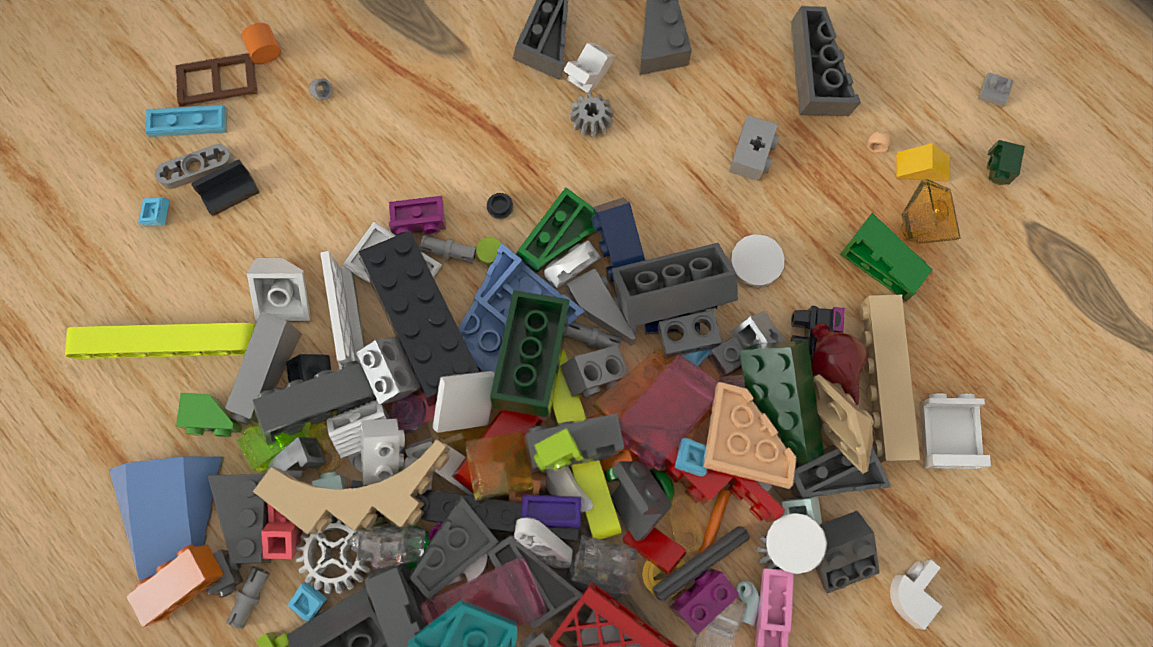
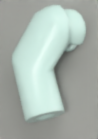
M742 581L736 588L745 606L740 621L754 626L758 616L760 595L753 583Z

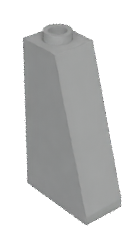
M261 311L225 407L226 410L234 413L233 419L247 425L250 420L259 423L252 399L257 398L259 393L274 389L277 386L286 368V361L290 359L301 337V333L287 320Z

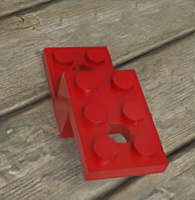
M656 429L647 436L644 442L646 446L645 453L655 463L660 461L667 468L665 472L673 482L677 483L680 481L687 488L684 492L695 504L698 502L702 505L706 504L728 483L730 485L729 491L738 500L744 499L751 506L749 511L759 521L762 522L763 519L766 522L777 520L785 512L755 480L708 468L706 475L700 477L675 468L678 451Z

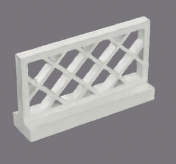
M326 251L320 254L336 356L340 370L348 362L358 361L360 363L356 353L365 347L354 274L345 267H340L331 253Z

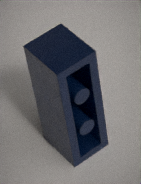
M624 197L593 207L595 215L591 216L593 227L596 232L600 231L602 241L598 242L603 258L607 257L609 266L605 267L610 283L614 282L612 268L645 261L630 202Z

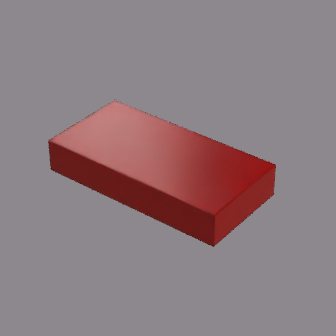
M655 527L644 540L636 541L630 531L623 537V542L667 575H670L686 555L685 548Z

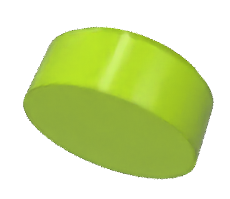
M486 237L480 240L476 247L478 259L485 265L493 264L501 242L493 237Z

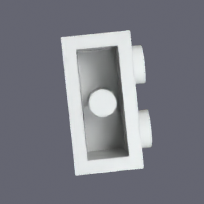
M397 419L361 421L363 485L381 482L404 470L403 453H399V447H404L405 444L404 430H398Z

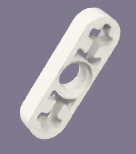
M531 518L517 520L514 538L550 567L558 569L570 567L573 550L538 520Z

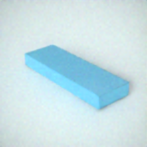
M224 105L146 109L145 134L148 137L226 133L227 109Z

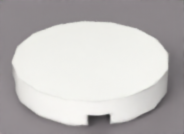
M754 234L744 237L736 244L731 254L730 263L737 273V279L741 283L761 288L769 286L778 279L784 268L785 257L782 248L775 240L766 235Z
M793 513L783 515L772 524L767 534L766 545L768 554L775 565L786 572L799 574L810 572L820 565L827 549V540L824 530L817 521L807 515Z

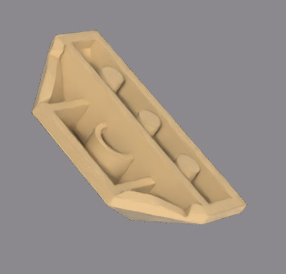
M821 375L813 376L821 432L862 474L866 473L869 467L873 444L872 425H874L871 415L866 410L862 411L848 393L844 394L836 385Z

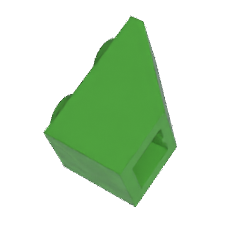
M180 394L176 426L186 430L185 434L203 436L204 431L214 432V436L231 437V433H241L242 427L232 418V415L225 409L219 399L210 394Z

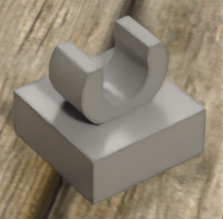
M988 72L984 78L978 99L1003 107L1007 103L1013 80Z

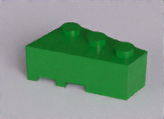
M565 187L518 249L516 255L534 272H539L550 262L561 257L572 247L596 233L591 220V216L595 215L593 207Z
M871 213L840 253L841 256L896 295H902L904 301H908L915 295L933 270L873 213Z

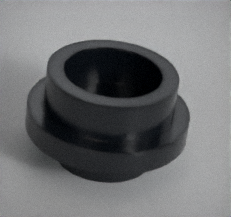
M504 193L492 195L487 201L488 213L496 219L508 217L513 211L512 199Z

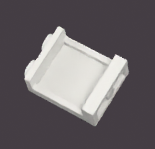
M937 393L930 394L928 399L920 402L924 469H984L991 467L990 455H983L980 406L985 405V399L975 398L974 394L957 395V398H947V394Z

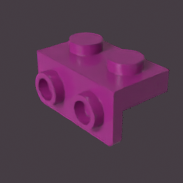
M442 196L389 202V229L394 235H400L407 231H411L412 235L418 232L435 234L440 230L446 229Z
M712 568L695 578L696 583L688 590L683 589L673 598L674 603L669 606L673 613L683 619L696 634H699L739 597V592L721 571Z

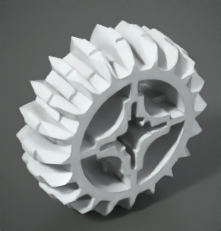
M331 514L332 521L322 533L318 532L310 536L302 534L300 536L302 540L306 541L305 546L297 545V550L304 551L303 556H298L295 560L296 562L305 563L299 569V573L309 572L305 578L306 583H311L316 579L314 589L320 590L324 586L325 593H331L335 586L337 593H343L344 583L351 590L355 588L353 578L360 583L364 581L360 571L370 573L371 568L366 566L365 562H372L375 559L373 556L367 555V550H372V545H365L364 542L368 535H361V531L352 530L341 520H336V517ZM336 529H343L349 533L345 538L342 537L337 542L325 536L326 533ZM355 541L357 545V558L353 565L349 557V551ZM317 544L322 549V557L317 562L318 565L315 561V549ZM332 548L341 549V552H339L341 554L340 559L331 558L333 554L331 553ZM335 564L340 568H344L347 572L338 578H331L323 574L326 569H330Z

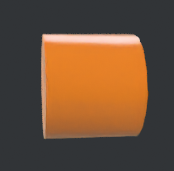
M255 23L243 30L241 38L254 63L266 64L275 60L280 55V47L268 24Z

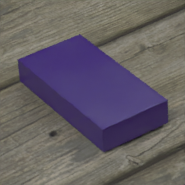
M523 495L521 519H535L546 527L580 528L581 497Z

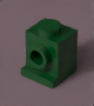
M998 140L988 150V155H990L987 169L990 170L988 180H992L993 183L998 185H1009L1020 175L1025 146Z

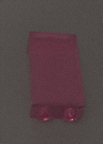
M678 354L619 421L624 449H631L639 455V459L643 464L650 468L655 467L660 471L664 467V462L710 406L713 405L716 385L719 382Z
M523 556L421 603V616L426 626L460 600L516 622L517 627L547 613V609Z

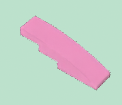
M763 569L755 647H788V633H791L794 573L784 570Z

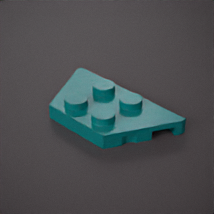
M460 600L411 638L408 642V647H516L517 625L511 619Z

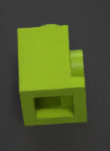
M567 428L534 445L538 452L534 455V458L541 471L552 468L555 471L561 470L571 464L570 459L573 457L578 461L584 459L571 432Z

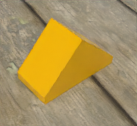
M933 143L897 152L896 178L949 182L950 155Z

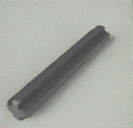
M741 526L736 527L656 584L652 589L655 597L660 601H665L747 542L750 538L747 530Z

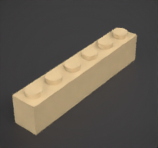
M870 295L860 305L859 317L861 321H864L865 331L862 332V343L869 353L864 368L866 374H869L870 385L867 387V397L869 401H872L873 412L870 414L874 422L872 429H875L876 438L873 441V449L881 464L913 463L920 460L902 295Z

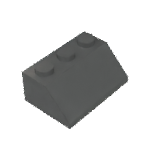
M365 587L287 635L290 647H388L373 603Z

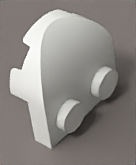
M589 240L583 244L579 243L572 247L563 258H557L546 266L544 270L545 280L551 286L555 285L558 288L599 260L601 256Z

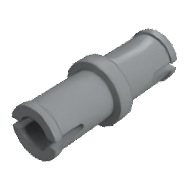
M423 235L420 245L421 252L440 255L446 260L453 258L473 264L475 259V246L455 243L454 239L442 240Z
M573 321L569 324L565 337L587 343V347L593 348L595 346L601 349L618 345L619 348L622 337L599 331V327L594 326L593 329Z
M254 566L251 568V572L242 590H238L236 594L238 599L229 618L226 620L227 624L238 629H244L253 606L259 603L260 598L258 596L269 576V572Z

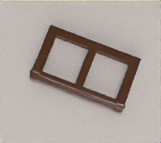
M248 53L176 65L177 102L180 107L258 93L255 65ZM245 63L247 87L221 91L220 67ZM211 69L213 92L187 96L186 73Z

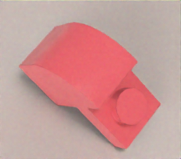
M268 504V523L261 531L263 559H293L298 551L296 547L301 543L300 536L303 532L302 529L270 504Z

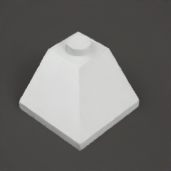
M255 258L247 272L255 320L257 321L261 311H264L287 321H310L311 316L304 271L283 258Z

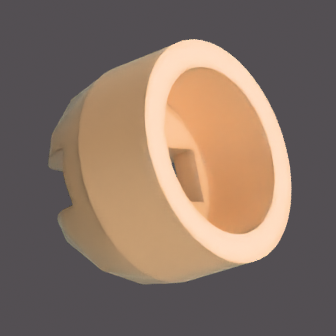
M879 130L873 132L869 137L867 148L876 153L887 152L890 144V137L887 132H884V134L879 133Z

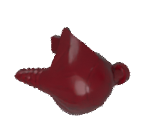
M819 323L813 329V335L818 340L813 353L812 374L813 376L821 375L831 383H839L841 388H843V392L848 393L853 398L855 404L858 405L860 400L859 376L868 360V350L860 340L851 334L833 332L825 323Z

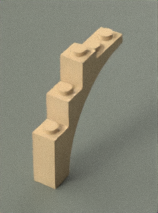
M436 440L418 460L402 472L381 482L351 489L334 490L320 488L300 481L282 469L271 467L253 492L307 534L322 533L332 521L331 514L354 531H362L364 528L367 530L375 522L378 516L375 514L377 510L399 527L407 528L409 525L414 526L423 515L421 508L425 503L416 497L417 494L422 495L428 489L432 482L429 478L436 469L441 470L450 458L447 454L451 449Z

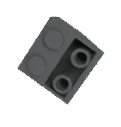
M858 510L820 525L825 532L827 549L822 562L816 567V570L826 593L842 589L880 573L874 532Z

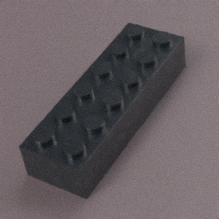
M411 231L360 250L359 255L362 266L395 336L398 337L420 384L421 392L430 407L437 403L440 377L479 373V370Z

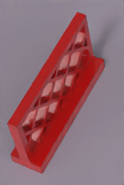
M593 581L585 589L580 599L548 642L553 647H567L558 640L564 631L576 630L579 646L573 647H626V645L639 644L641 647H679ZM584 603L595 611L596 622L579 623L578 611ZM600 615L606 620L600 621ZM574 618L575 625H569V623ZM614 625L619 629L621 640L604 642L601 626ZM597 627L600 643L583 645L581 629ZM624 634H626L631 639H625Z

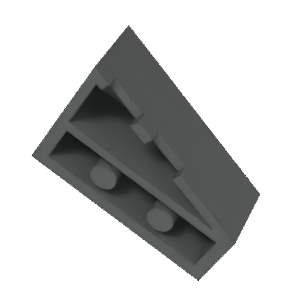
M835 445L824 449V454L809 463H795L793 486L790 487L793 496L807 498L877 488H891V484L873 446L868 471L862 474Z
M266 474L208 476L229 556L233 564L271 563V559H263L261 531L268 523V503L253 492Z
M404 557L393 561L399 565L373 570L365 580L366 592L373 603L388 647H408L409 640L435 620L421 591L409 577L411 571L407 563L397 562L400 560L406 562Z

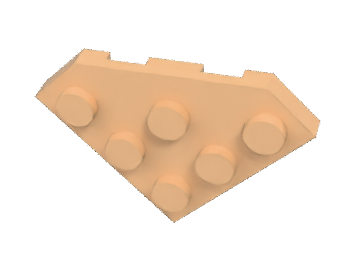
M719 382L715 389L703 467L788 489L792 487L796 456L790 448L784 446L777 436L778 431L765 413L761 414L752 401L754 398L747 389Z

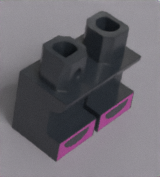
M811 306L808 310H795L792 313L791 327L805 328L804 336L792 335L790 342L808 341L810 361H813V353L818 340L813 335L814 327L819 323H825L833 332H843L845 308L833 307L832 309H823Z

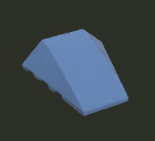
M502 243L493 264L490 265L486 273L487 276L481 288L478 289L474 297L475 300L470 310L467 311L459 327V331L475 364L484 372H496L513 290L570 299L565 294L559 293L527 267L522 259ZM571 299L568 324L585 313Z
M175 457L125 463L109 469L139 581L154 576L157 573L156 569L160 565L178 557L177 552L182 548L192 544L195 547L205 545L207 537L205 532L207 523L211 518L213 499L208 476L218 475L223 457Z

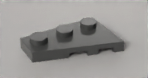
M462 495L409 574L410 579L428 600L498 543L496 537Z

